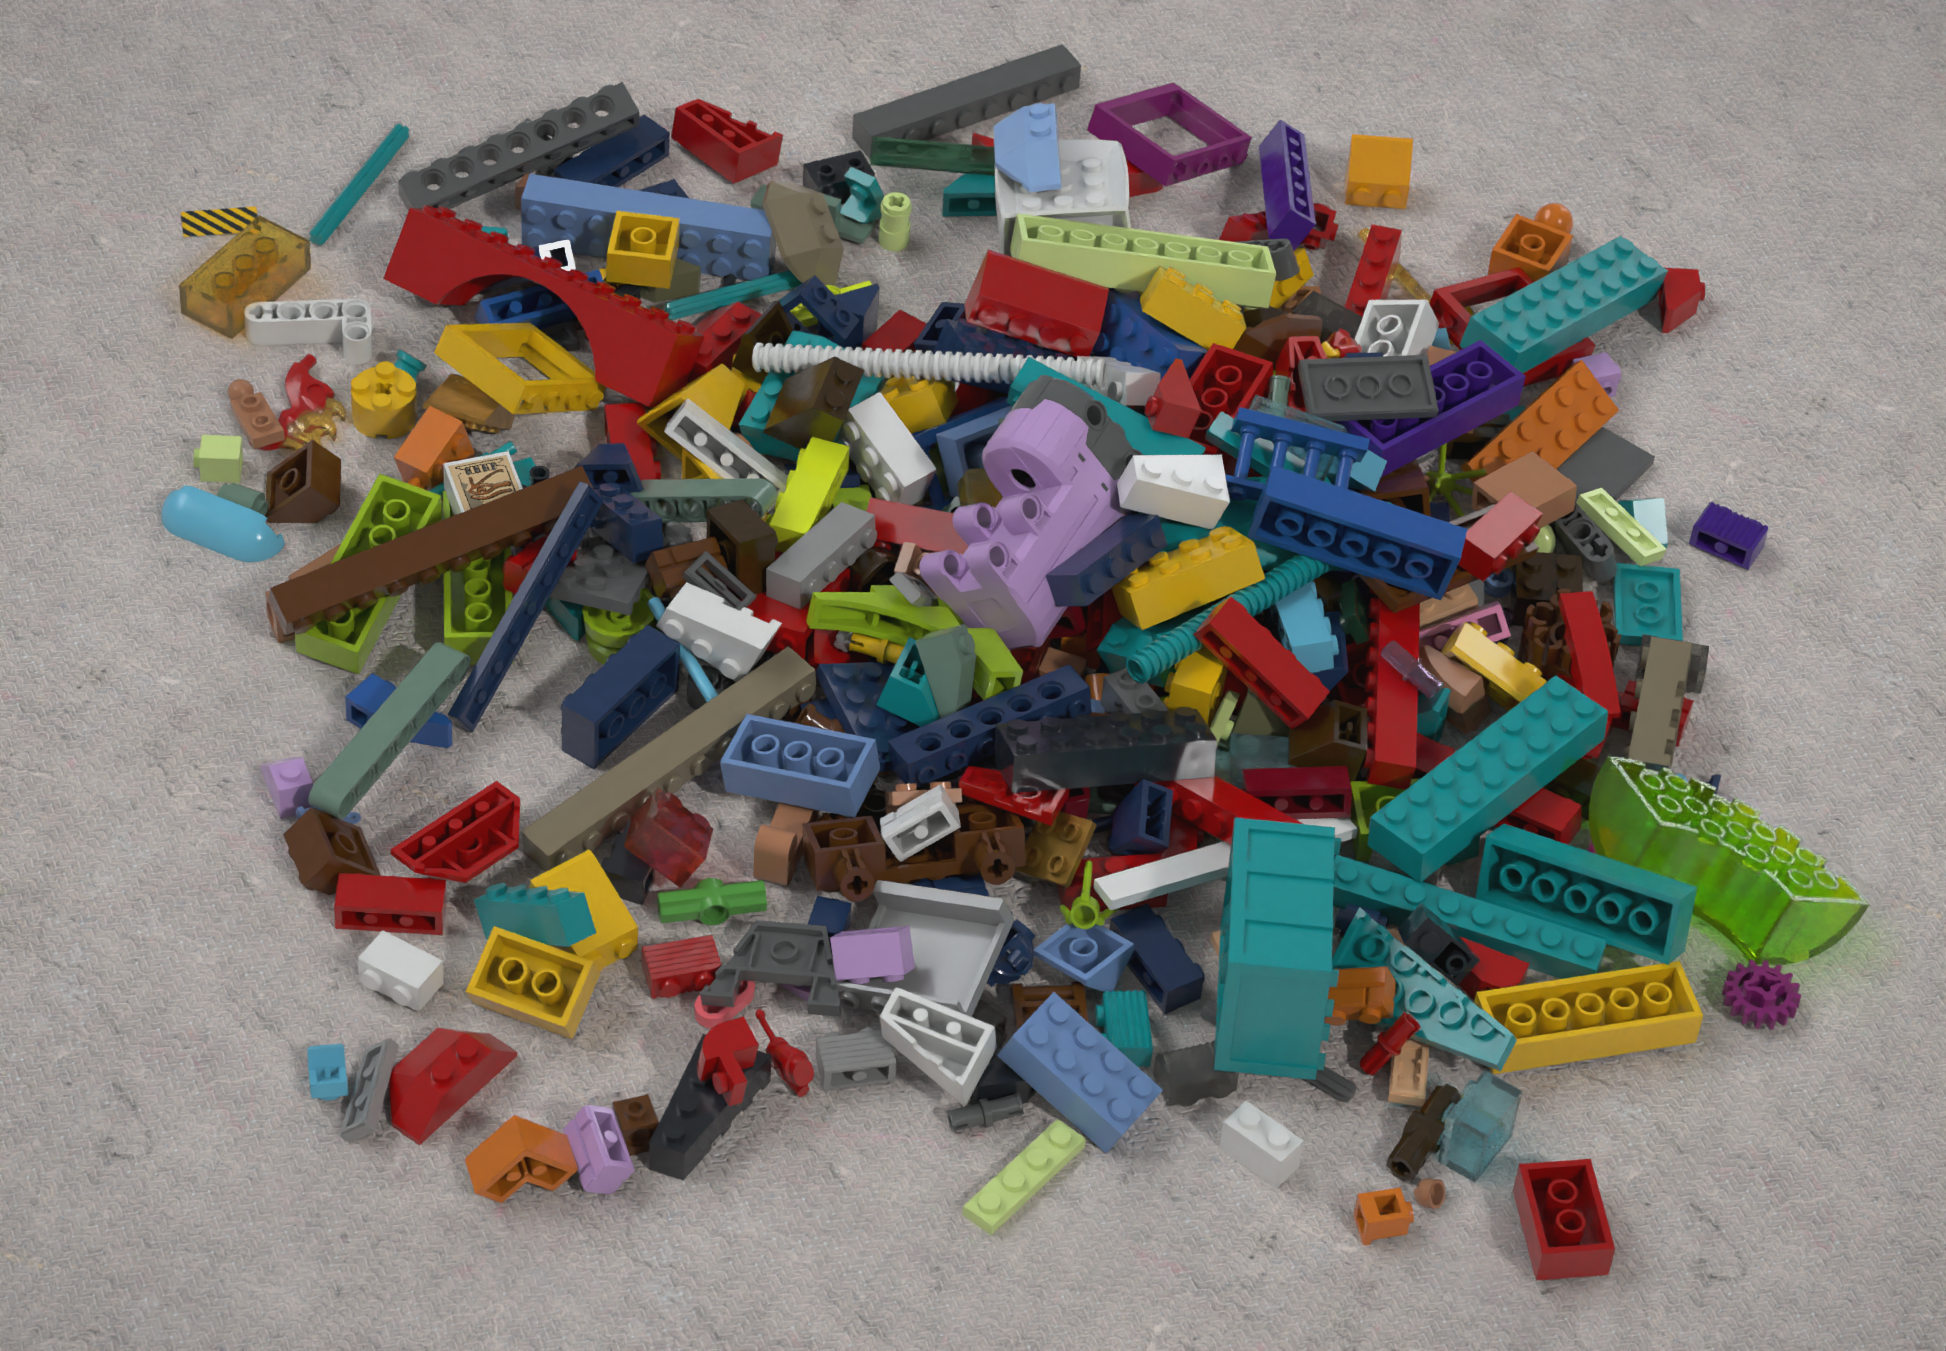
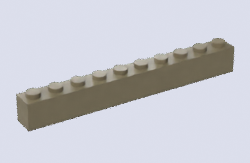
M789 646L522 830L524 853L546 872L589 849L590 851L596 849L603 840L613 833L623 830L628 821H632L642 813L649 812L656 803L669 794L676 793L683 784L696 775L703 774L709 766L721 759L746 714L780 720L797 704L809 700L816 692L815 669Z

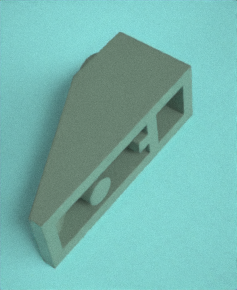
M966 624L931 632L917 640L916 645L940 719L971 705L976 655L974 652L975 643L973 637L968 633Z

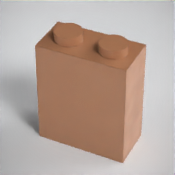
M1532 451L1475 481L1471 507L1476 511L1498 503L1511 491L1543 513L1537 525L1542 528L1574 511L1577 485Z

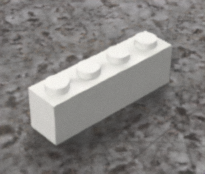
M686 399L667 423L664 431L667 435L724 479H765L775 486L777 497L780 492H785L788 475L690 399ZM776 501L769 508V510L767 511L768 513H770V511L774 508Z

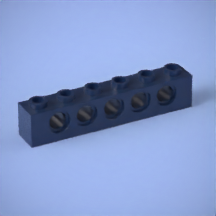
M1070 665L1061 667L889 740L888 749L891 768L905 784L916 783L917 787L925 785L994 755L996 724L1008 723L1010 720L1015 719L1026 722L1041 721L1045 717L1067 719L1075 718L1081 714L1088 715L1092 713L1090 686Z

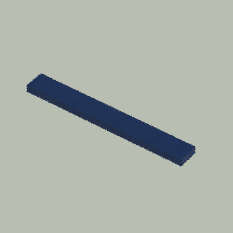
M581 481L578 483L447 714L463 730L470 733L475 730L602 505L603 499L589 484Z

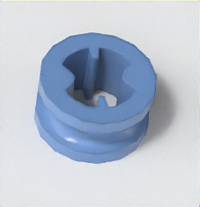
M1506 568L1498 575L1495 573L1491 574L1484 581V592L1495 598L1508 595L1513 583L1512 571Z

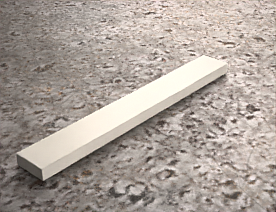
M1349 818L1297 820L1307 825L1335 827V838H1341V842L1354 839L1357 835V827ZM1224 841L1100 877L1094 881V890L1108 908L1113 910L1227 876L1231 845Z

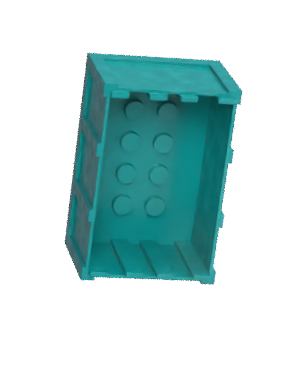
M1245 818L1234 819L1220 923L1214 1070L1316 1080L1317 1070H1324L1326 1053H1319L1321 1040L1328 1041L1330 1024H1325L1324 1019L1325 1016L1332 1017L1334 1000L1328 999L1329 987H1337L1339 970L1332 969L1333 885H1335L1337 868H1334V855H1339L1341 838H1335V827Z

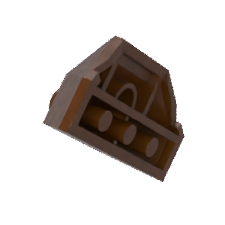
M1283 314L1263 321L1254 328L1251 326L1246 327L1233 349L1273 362V370L1276 371V361L1289 337L1318 336L1320 340L1323 320L1319 316Z

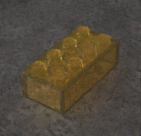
M259 215L179 284L181 313L233 339L245 328L244 311L248 305L256 302H275L311 270L310 240Z

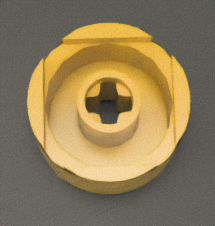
M384 361L378 363L376 367L366 369L351 380V409L355 428L365 436L376 439V434L387 435V439H394L412 430L417 417V387L412 376L406 371L396 368L393 363Z

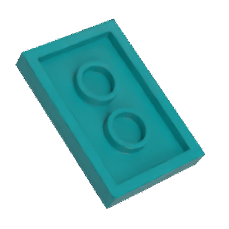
M1616 563L1617 572L1612 578L1614 626L1618 630L1617 634H1621L1620 644L1650 647L1651 637L1683 642L1680 569Z

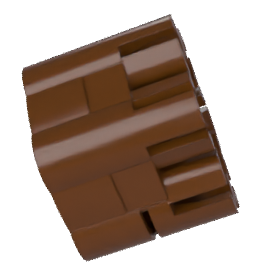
M1559 589L1556 591V594L1553 593L1549 603L1539 602L1536 603V607L1531 604L1526 611L1517 660L1523 664L1528 662L1537 667L1542 672L1540 677L1547 682L1554 676H1557L1558 673L1573 678L1570 671L1572 659L1564 638L1566 625L1558 604L1560 593H1571L1570 589ZM1603 601L1600 616L1614 670L1621 634H1617L1618 630L1611 624L1613 616L1612 606L1608 602Z

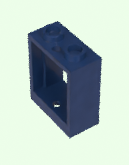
M815 275L779 299L794 331L812 334L790 312L802 303L831 333L826 339L837 345L848 337L859 322V319Z

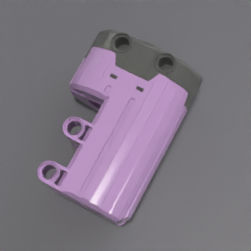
M1048 375L1039 376L1037 380L1028 384L982 452V461L986 473L1003 498L996 508L984 502L958 507L953 514V526L968 545L967 550L963 555L958 554L954 550L925 554L920 561L919 569L921 576L934 593L948 604L955 614H958L968 628L994 629L1009 651L1011 649L1040 647L1068 607L1055 605L1046 575L1123 517L1130 515L1133 510L1120 507L1117 482L1133 455L1143 454L1130 445L1123 428L1108 416L1107 409L1102 402L1095 400L1083 389L1072 383Z

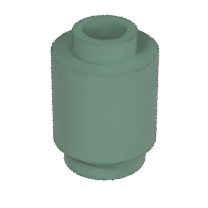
M232 483L231 485L223 484L217 494L218 497L254 510L264 516L267 513L268 501L265 500L263 492Z

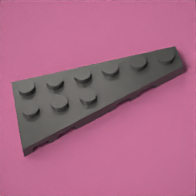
M662 523L663 537L667 523ZM605 541L565 568L550 598L631 615L633 603L638 602L641 597L640 590L646 588L651 580L646 569L647 560L633 563Z

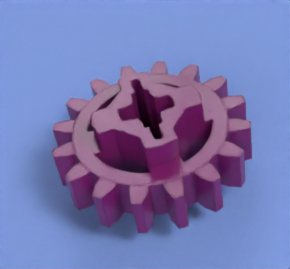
M1749 960L1747 968L1739 963L1736 966L1735 972H1728L1722 990V995H1725L1723 1005L1732 1006L1730 1011L1732 1017L1742 1016L1741 1024L1745 1025L1752 1021L1754 1022L1755 1029H1759L1761 1023H1763L1770 1030H1773L1776 1021L1785 1026L1788 1017H1795L1801 1000V994H1798L1800 985L1799 983H1791L1793 974L1790 972L1783 975L1781 973L1782 966L1779 964L1773 969L1769 967L1768 960H1764L1762 966H1757L1754 960Z

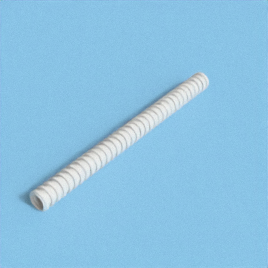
M756 343L752 353V364L756 372H761L762 369L765 372H771L774 369L776 373H781L782 370L785 373H791L794 370L797 374L835 356L864 369L863 374L865 377H871L874 374L876 378H880L881 375H884L885 378H891L894 375L895 378L899 379L903 375L905 379H911L914 376L915 379L919 380L924 376L925 380H931L932 377L935 380H941L944 377L945 381H951L952 378L955 381H961L964 378L966 382H971L972 379L975 382H981L982 379H985L986 383H991L992 380H995L996 383H1001L1002 380H1005L1006 384H1011L1028 357L1034 359L1032 355H1028L1026 358L1023 355H1017L1014 358L1012 354H1008L1006 357H1003L1002 354H997L996 357H993L992 353H988L986 356H983L982 353H977L976 356H973L971 352L966 353V355H963L962 352H956L953 355L950 351L944 355L942 351H936L935 354L932 351H926L923 354L922 350H916L915 353L912 350H906L903 353L902 349H896L895 352L892 349H886L883 352L881 348H876L875 351L872 348H866L863 351L861 347H857L855 350L852 347H846L843 350L841 346H837L835 349L832 346H826L823 349L820 345L815 348L812 345H806L803 348L799 344L793 348L792 344H786L785 347L782 344H776L774 347L772 343H767L765 346L762 343ZM1037 356L1034 359L1081 384H1086L1089 388H1092L1093 385H1096L1097 388H1103L1106 383L1107 366L1104 359L1100 358L1097 362H1095L1094 358H1088L1087 361H1084V358H1078L1077 361H1074L1073 357H1068L1067 360H1064L1063 357H1058L1057 360H1054L1053 356H1048L1047 359H1044L1043 356Z

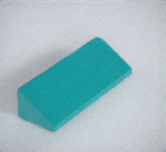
M1221 411L1209 427L1204 439L1237 459L1242 437L1239 433L1231 431L1234 418ZM1261 438L1255 439L1250 462L1251 468L1266 477L1269 474L1274 449L1272 441ZM1287 451L1284 469L1301 474L1305 461Z

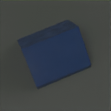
M878 284L835 295L859 319V322L848 337L838 344L845 349L846 347H852L853 350L857 347L862 348V343L877 330L880 290ZM818 320L817 335L826 338L831 333Z

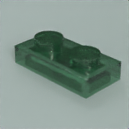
M1352 579L1341 584L1342 598H1339L1338 601L1343 615L1339 616V620L1345 634H1351L1356 644L1359 645L1369 641L1368 605L1355 580Z

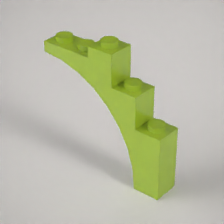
M871 585L870 592H813L806 619L810 629L859 633L886 639L902 646L906 645L909 637L917 641L931 632L960 625L948 606L917 607L912 605L894 585ZM967 628L975 643L976 662L973 688L980 697L986 700L1019 686L1023 670L997 632L991 628Z

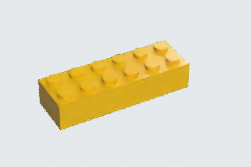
M1680 961L1671 962L1669 965L1662 963L1476 992L1474 1002L1480 1009L1485 1010L1508 1029L1517 1040L1502 1070L1498 1071L1490 1068L1492 1075L1696 1043L1703 1019L1702 1011Z

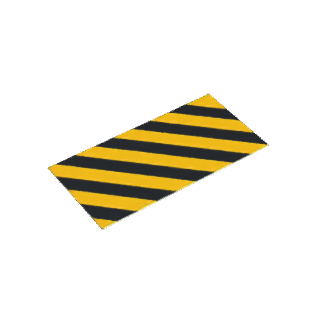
M256 206L181 212L183 237L259 232Z

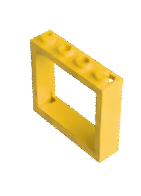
M531 323L446 325L434 351V354L512 414L596 410L600 400H603L606 386L595 381V372ZM523 357L551 378V380L525 381L496 358Z

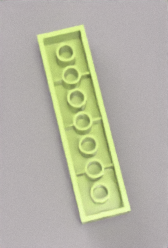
M1020 213L1016 215L1010 246L1011 256L1104 287L1115 288L1122 293L1144 292L1159 266L1166 270L1171 266L1182 272L1186 276L1185 280L1191 285L1195 286L1197 283H1200L1214 292L1212 296L1223 303L1227 299L1251 310L1258 309L1259 307L1269 308L1276 277L1274 264L1267 246Z

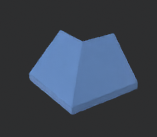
M1072 923L1066 924L1033 949V955L1085 986L1103 992H1112L1134 951V943L1104 926L1095 924L1092 928L1080 929Z

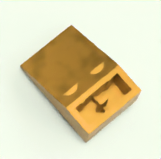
M452 373L424 402L422 407L424 409H428L429 406L463 421L465 427L499 434L500 428L511 430L515 414L509 412L467 378Z

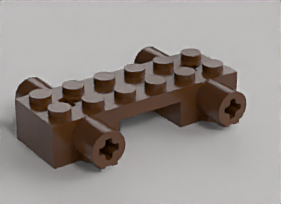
M964 796L962 797V802L956 803L961 827L900 862L885 840L882 839L872 816L845 818L844 815L828 814L826 812L822 813L817 822L802 824L804 863L816 891L822 890L828 893L841 891L846 899L856 902L865 900L872 894L877 880L906 884L914 879L941 880L947 875L962 874L975 876L980 873L986 882L1000 885L1011 879L1015 872V867L1026 866L1025 829L1016 813Z

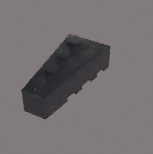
M703 1034L649 1143V1170L684 1181L711 1150L713 1142L730 1129L731 1122L741 1111L744 1112L752 1104L753 1097L760 1089L764 1090L770 1083L772 1055L757 1051L754 1066L742 1069L748 1081L742 1103L728 1106L723 1095L718 1094L715 1090L712 1078L700 1081L698 1078L697 1064L703 1040L706 1034Z

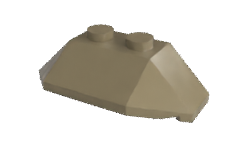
M770 181L766 186L767 190L764 194L762 206L783 261L802 283L815 275L824 285L836 286L844 248L824 195L794 182Z

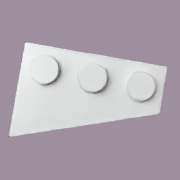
M1133 455L1117 482L1121 508L1150 515L1158 514V517L1212 530L1230 503L1222 455Z
M686 582L666 608L656 627L662 630L668 637L675 639L691 650L697 657L704 659L717 668L727 678L735 682L739 681L749 674L758 663L782 623L774 619L770 623L752 616L753 610L743 607L741 611L724 604V598Z
M895 987L880 1014L882 1037L965 1107L997 1048L995 1026L898 987Z

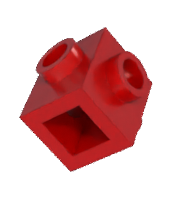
M1313 203L1316 222L1314 227L1318 230L1312 229L1301 242V246L1309 250L1325 249L1328 240L1334 242L1339 224L1334 223L1337 211L1330 209L1326 205Z

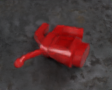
M757 1009L755 1013L756 1018L770 1040L765 1052L772 1055L771 1067L777 1070L779 1077L798 1097H803L808 1093V1084L814 1077V1069L808 1056L804 1051L790 1045L782 1037H775L765 1019V1012L762 1009Z

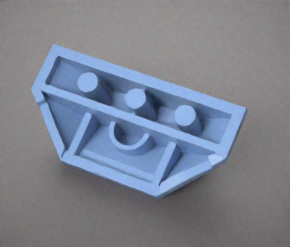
M1036 103L1032 106H1024L994 125L996 168L1012 180L1023 184V188L1029 192L1062 189L1058 116L1055 103Z

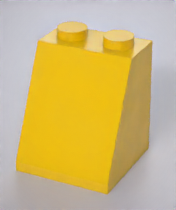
M720 364L674 392L640 417L637 424L682 462V445L664 432L670 419L688 398L730 430L745 383L724 364Z
M590 849L530 880V889L547 886L548 890L568 888L572 892H584L595 926L596 934L569 947L549 946L594 961L599 972L611 963L627 958L634 951L638 950V926Z

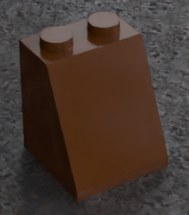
M1416 459L1381 477L1375 492L1352 488V491L1390 502L1393 505L1431 517L1429 487Z

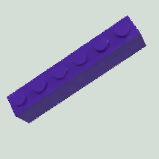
M1279 120L1259 145L1269 239H1288L1293 251H1295L1316 225L1305 134Z

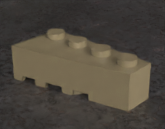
M1651 637L1650 647L1643 646L1640 666L1646 668L1644 678L1637 679L1634 699H1639L1637 712H1631L1628 731L1633 732L1631 744L1625 745L1622 763L1628 765V775L1645 778L1649 774H1662L1666 777L1671 773L1692 656V643Z

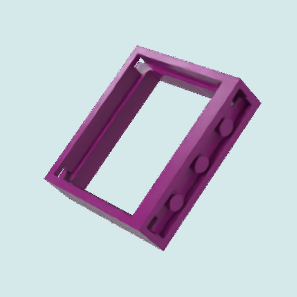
M1174 82L1095 104L1087 131L1099 140L1118 141L1121 143L1125 158L1165 187L1242 164L1248 156L1247 151L1252 140L1250 135ZM1169 116L1210 146L1173 156L1132 126Z

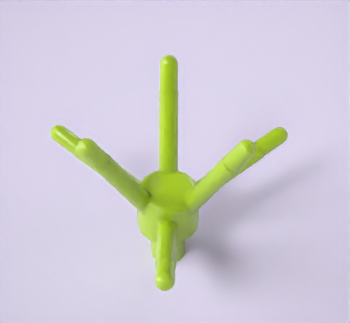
M1445 443L1439 449L1438 470H1431L1426 473V476H1429L1428 485L1431 489L1429 498L1431 503L1437 493L1444 495L1460 518L1465 516V514L1451 495V492L1455 490L1472 496L1473 489L1456 484L1455 480L1486 475L1487 471L1480 469L1455 474L1445 472L1447 444Z

